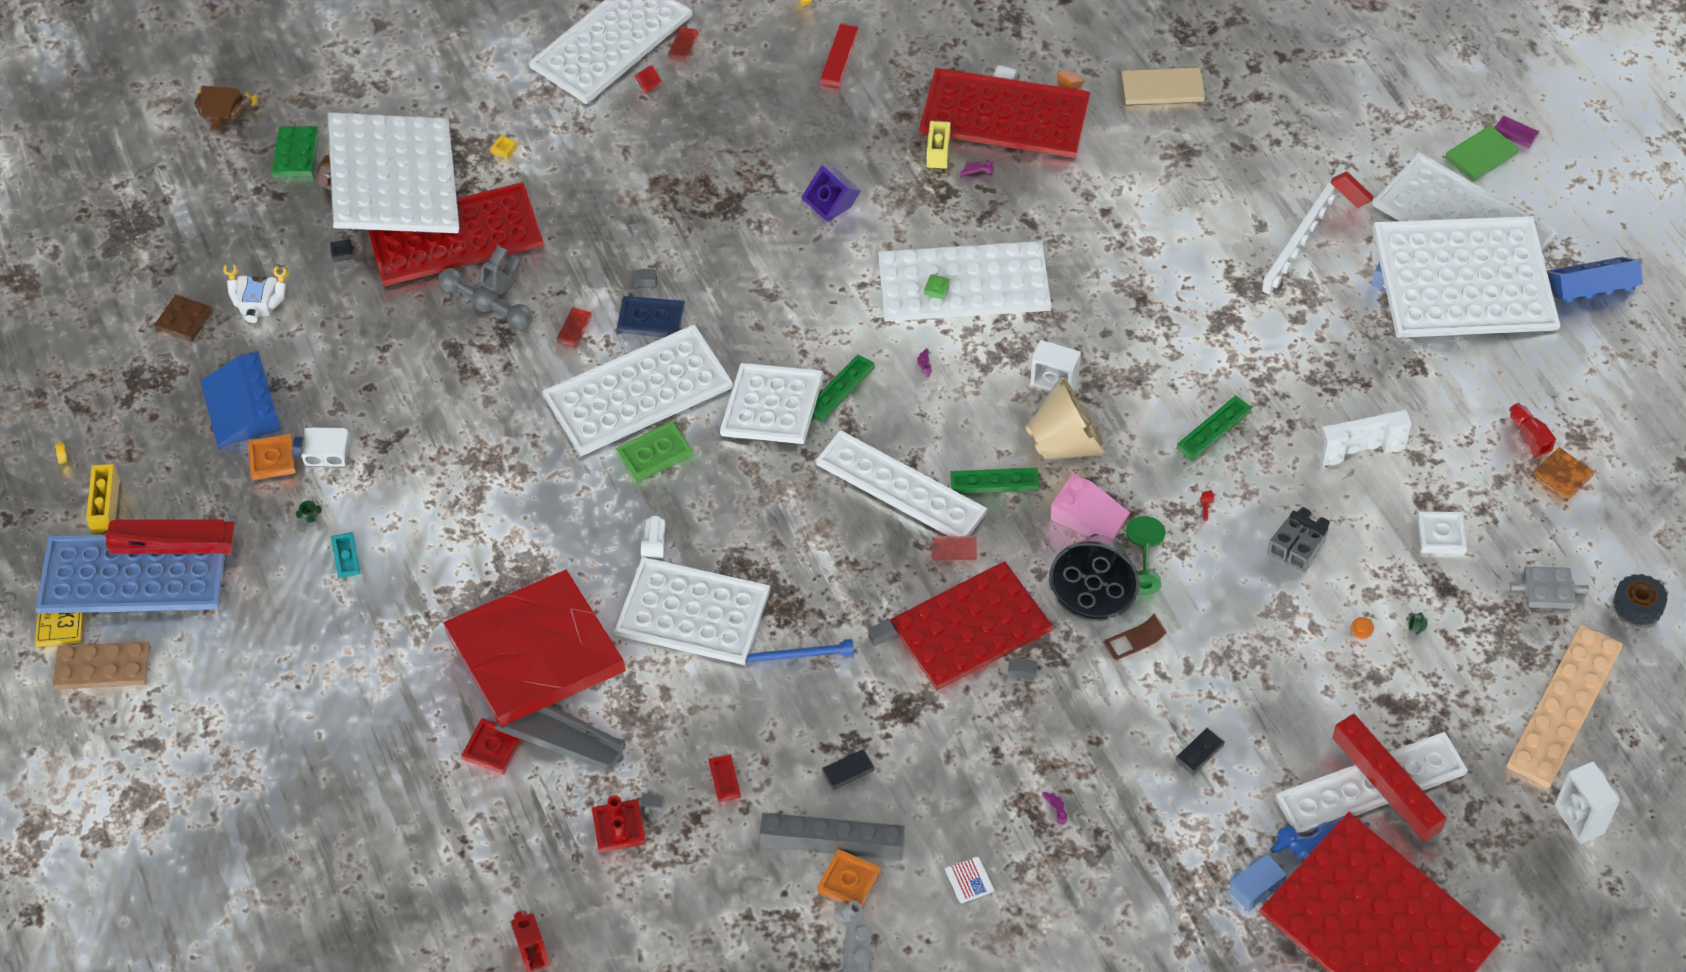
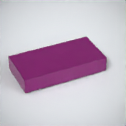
M1504 115L1494 127L1505 138L1529 149L1540 132Z

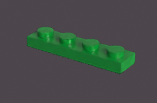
M857 354L818 394L812 418L822 423L875 369L874 362Z
M1235 395L1178 442L1176 449L1191 461H1194L1249 415L1252 407Z
M1038 468L950 471L951 489L959 494L1039 491Z

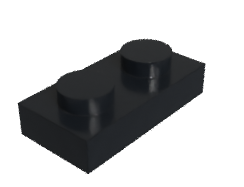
M1206 728L1176 756V762L1194 775L1224 747L1225 741L1209 728Z

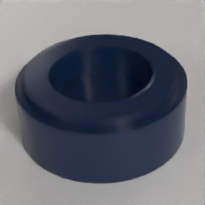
M294 437L293 458L301 459L303 437Z

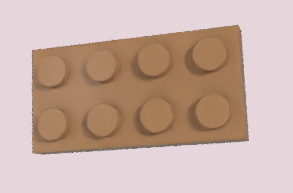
M148 641L58 646L53 687L55 690L146 685L150 644Z

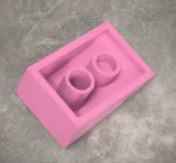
M1074 473L1071 474L1051 507V520L1087 537H1090L1092 534H1099L1115 539L1130 515L1128 510L1093 482Z

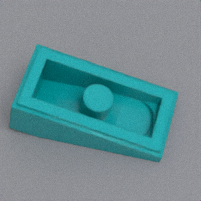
M353 532L331 536L338 579L360 575Z

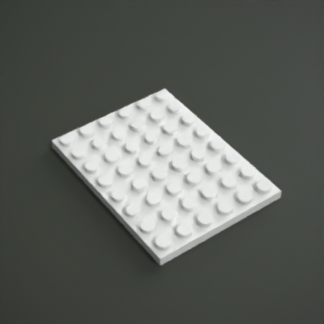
M328 113L333 228L458 233L459 221L449 119Z
M1533 216L1374 222L1372 230L1397 338L1554 331L1560 328Z

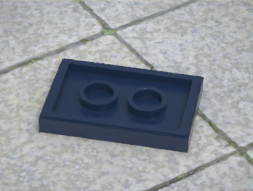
M623 296L616 328L617 333L666 337L678 332L682 326L685 301Z

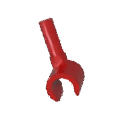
M1212 490L1203 491L1200 497V503L1203 507V521H1208V504L1214 503Z

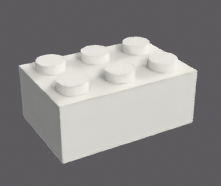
M1594 761L1568 772L1554 806L1578 842L1582 844L1605 834L1620 799L1616 789L1607 782L1603 770L1598 768Z

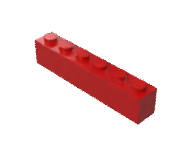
M1355 713L1337 723L1332 739L1423 843L1442 832L1447 817Z

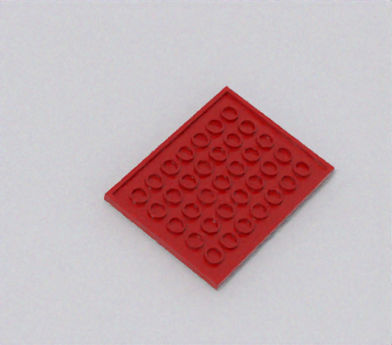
M1350 811L1259 910L1262 916L1328 972H1475L1502 941L1500 936Z

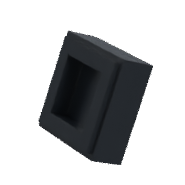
M350 239L330 242L333 262L353 259Z

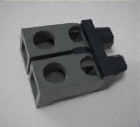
M1301 507L1297 512L1294 510L1291 512L1290 516L1270 539L1267 553L1284 562L1288 558L1287 564L1305 573L1311 560L1326 540L1330 521L1324 517H1319L1317 522L1310 519L1312 514L1310 510Z

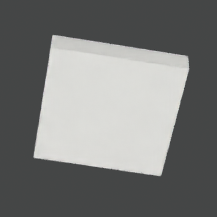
M1418 511L1417 522L1421 553H1466L1467 544L1463 512Z

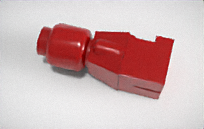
M1520 403L1512 405L1509 409L1511 412L1510 418L1518 428H1521L1520 432L1525 443L1531 447V454L1534 458L1553 451L1557 439L1547 425L1535 418L1525 405Z

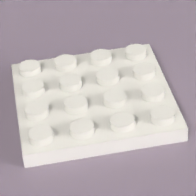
M741 363L721 425V436L804 444L824 377L823 371Z

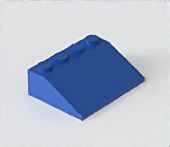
M258 351L237 356L200 381L218 448L281 431Z

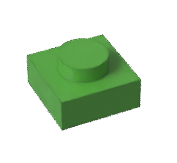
M930 274L924 288V295L944 300L950 286V279Z

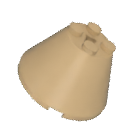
M1064 377L1057 381L1028 424L1025 425L1028 434L1031 437L1033 436L1036 441L1034 443L1036 450L1040 455H1043L1046 461L1048 459L1097 456L1107 453L1106 449H1102L1105 445L1084 405H1079L1075 391Z

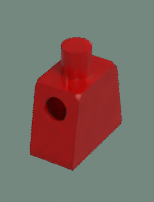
M525 910L516 912L513 916L514 919L510 923L526 972H532L549 966L550 963L543 938L534 914H528ZM535 944V947L533 949L528 950V946Z

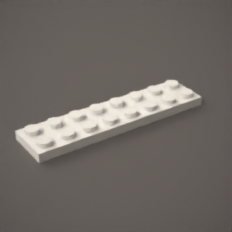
M841 430L816 459V465L962 544H964L987 514L986 507Z
M1445 732L1389 752L1422 790L1461 777L1467 773V768ZM1356 765L1277 793L1275 797L1290 827L1294 828L1301 836L1315 831L1324 822L1331 824L1345 816L1349 811L1356 816L1388 804L1387 800Z

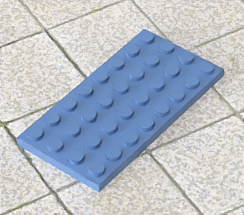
M105 535L49 536L36 611L40 614L218 609L226 554H111L106 547ZM130 542L131 545L146 546L144 542Z

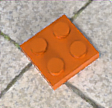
M291 434L248 441L252 480L296 473L295 459L292 457L293 439Z
M837 849L817 886V892L840 903L857 901L863 907L881 873V867Z

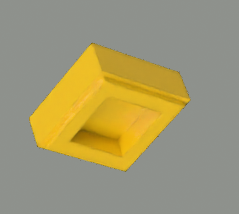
M500 135L490 148L492 154L508 160L518 148V142Z

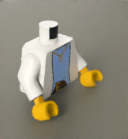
M233 264L234 271L228 273V266L225 265L224 272L229 276V280H227L229 297L234 306L239 308L240 313L245 315L247 322L255 323L258 316L271 315L272 310L284 300L286 288L284 279L289 276L287 268L284 267V272L280 275V267L276 266L274 274L277 277L238 276V279H235L238 268Z

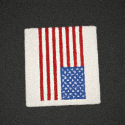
M978 856L945 868L960 904L994 892Z

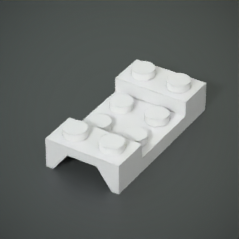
M1403 410L1322 427L1324 448L1317 450L1322 466L1339 464L1344 461L1345 454H1354L1366 449L1373 450L1382 446L1384 453L1399 452L1405 449L1412 425L1407 411Z

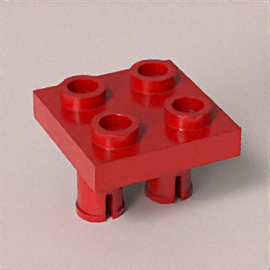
M613 795L608 798V804L591 807L599 853L646 845L638 799L621 802L619 796Z

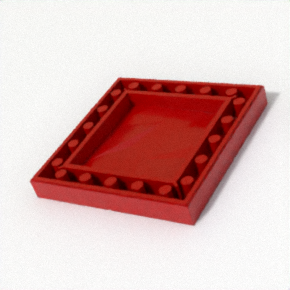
M567 569L443 622L448 638L500 727L626 672L623 658Z

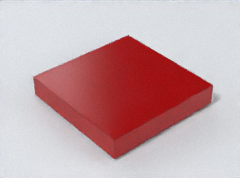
M481 718L461 758L464 761L504 775L522 739L496 730L497 723Z

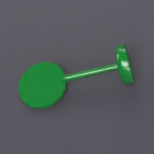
M1138 516L1132 519L1126 527L1127 538L1135 545L1143 547V570L1137 571L1140 581L1138 594L1142 595L1154 594L1161 588V577L1156 572L1149 570V547L1159 545L1164 540L1166 534L1164 525L1159 520L1149 516Z

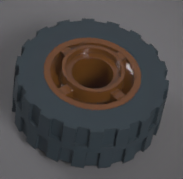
M1632 574L1619 582L1613 603H1615L1614 608L1626 621L1641 625L1651 624L1655 620H1659L1660 616L1663 615L1668 594L1665 591L1664 585H1661L1660 581L1655 580L1652 576Z

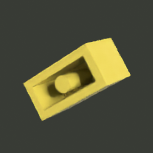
M930 121L927 146V167L947 169L950 122Z

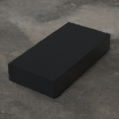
M864 749L822 768V772L832 790L874 771V766Z

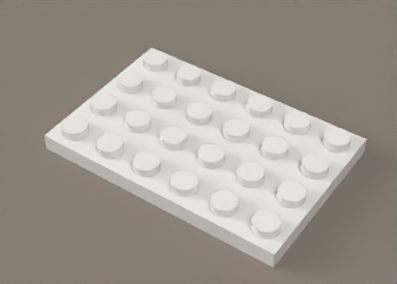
M642 557L614 630L615 635L745 665L771 588L770 585Z

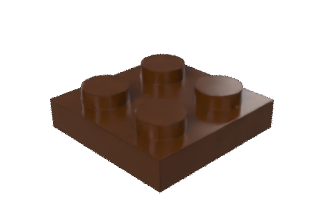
M175 294L154 326L158 331L193 342L213 310L209 305Z

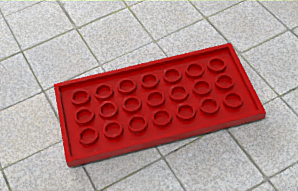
M935 68L919 126V133L929 135L930 121L950 122V138L1076 158L1091 92Z
M524 182L456 198L459 221L458 233L368 229L383 287L440 273L448 268L456 269L488 261L492 257L497 245L509 251L507 256L543 247L542 236Z

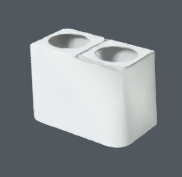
M306 428L301 451L305 466H346L351 441L348 430L344 428Z

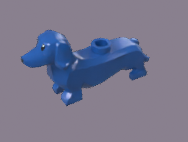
M1343 817L1331 824L1327 822L1320 824L1315 829L1317 833L1310 837L1301 836L1290 826L1283 827L1277 832L1276 842L1270 848V851L1275 854L1285 849L1287 851L1290 850L1298 861L1303 862ZM1369 822L1364 823L1366 826H1370Z

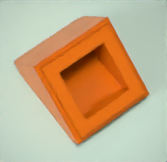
M1071 70L1061 71L1057 74V83L1064 88L1077 89L1085 82L1084 79Z

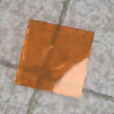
M1558 447L1532 472L1531 477L1567 502L1593 477L1595 472Z

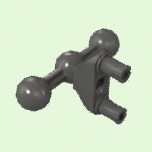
M497 245L489 262H484L480 271L479 282L482 286L479 288L465 282L462 273L458 269L448 268L439 274L438 284L443 292L448 294L462 293L472 299L473 305L477 310L482 312L494 310L505 316L509 326L515 330L526 329L532 324L533 315L529 307L523 304L511 306L498 299V295L502 296L504 292L513 286L515 282L514 275L522 262L519 258L510 255L503 271H501L500 267L509 252Z

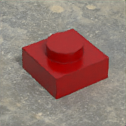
M649 65L634 75L644 93L662 82L653 65Z

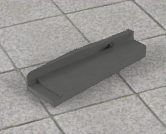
M547 706L503 727H500L498 723L496 724V730L605 771L612 770L624 758L625 742L623 740L613 737L571 714L551 706Z

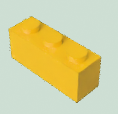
M114 464L92 465L86 521L92 534H105V531H108L109 522L116 519L120 478Z

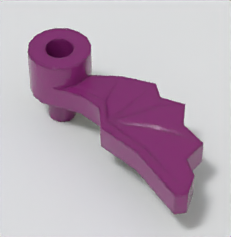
M987 160L985 165L976 162L964 166L960 174L963 176L977 173L981 170L991 174L994 168L993 164Z
M928 348L919 353L917 358L918 365L922 368L923 374L926 377H930V373H932Z
M1043 792L1042 796L1047 800L1050 807L1057 812V823L1065 824L1067 822V813L1064 810V802L1061 801V797H1057L1054 793Z

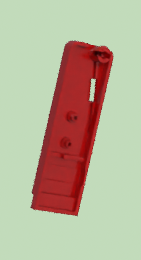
M115 519L109 522L108 531H105L106 547L111 554H232L235 523L234 521H224V519ZM130 542H144L146 546L131 545Z

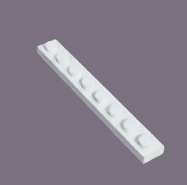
M1337 169L1332 178L1344 171ZM1331 179L1264 278L1263 292L1270 295L1274 288L1279 287L1282 275L1288 273L1292 260L1298 258L1300 248L1306 246L1310 233L1316 231L1319 219H1324L1328 211L1327 207L1334 204L1337 192L1339 191L1330 183Z

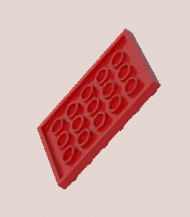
M1006 561L890 619L898 632L899 638L936 691L1053 631L1051 622Z

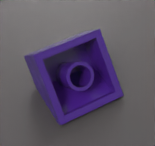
M821 165L801 196V199L825 221L829 222L851 208L861 190L836 167Z

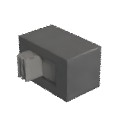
M642 794L641 811L647 815H650V812L663 813L664 797Z

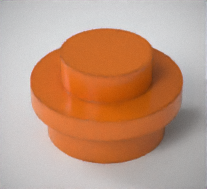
M1359 617L1353 620L1351 631L1356 638L1366 639L1373 634L1374 624L1368 618Z

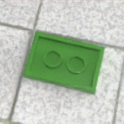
M1489 125L1446 152L1445 157L1467 177L1475 181L1516 155L1518 148Z
M673 421L616 448V453L636 483L693 456V450Z

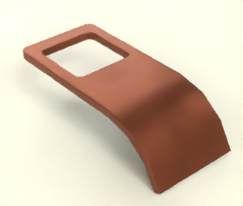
M1153 613L1141 625L1108 638L1104 643L1114 660H1119L1157 643L1164 637L1167 631L1157 615ZM1125 636L1133 649L1117 655L1110 642Z

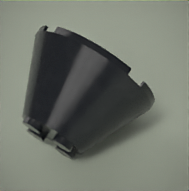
M1092 534L1089 538L1064 548L1053 560L1049 571V586L1057 597V602L1069 613L1085 620L1106 621L1110 617L1121 616L1133 606L1139 593V575L1133 562L1124 551L1123 545L1115 539L1104 535Z

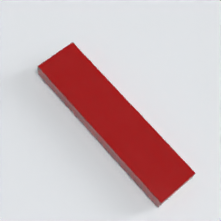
M840 23L820 78V84L840 87L859 32L858 26Z

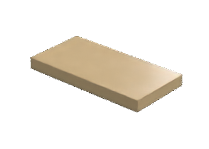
M1200 67L1121 72L1125 105L1204 101L1205 98Z

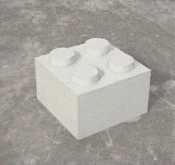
M1040 340L1032 357L1030 385L1051 391L1057 381L1064 377L1074 390L1079 378L1081 352L1053 342Z

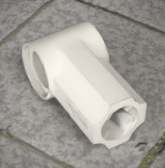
M651 516V518L646 519L645 536L641 541V559L642 557L649 559L665 558V520L659 516Z

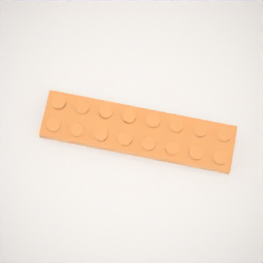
M1582 624L1580 625L1506 768L1548 788L1551 787L1624 645L1623 643Z

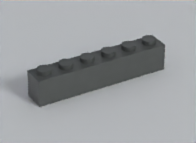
M762 812L759 832L760 846L835 854L837 849H840L854 856L902 860L905 826Z

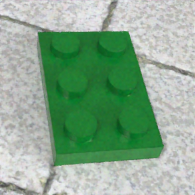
M279 126L271 171L273 177H313L320 133L318 126Z

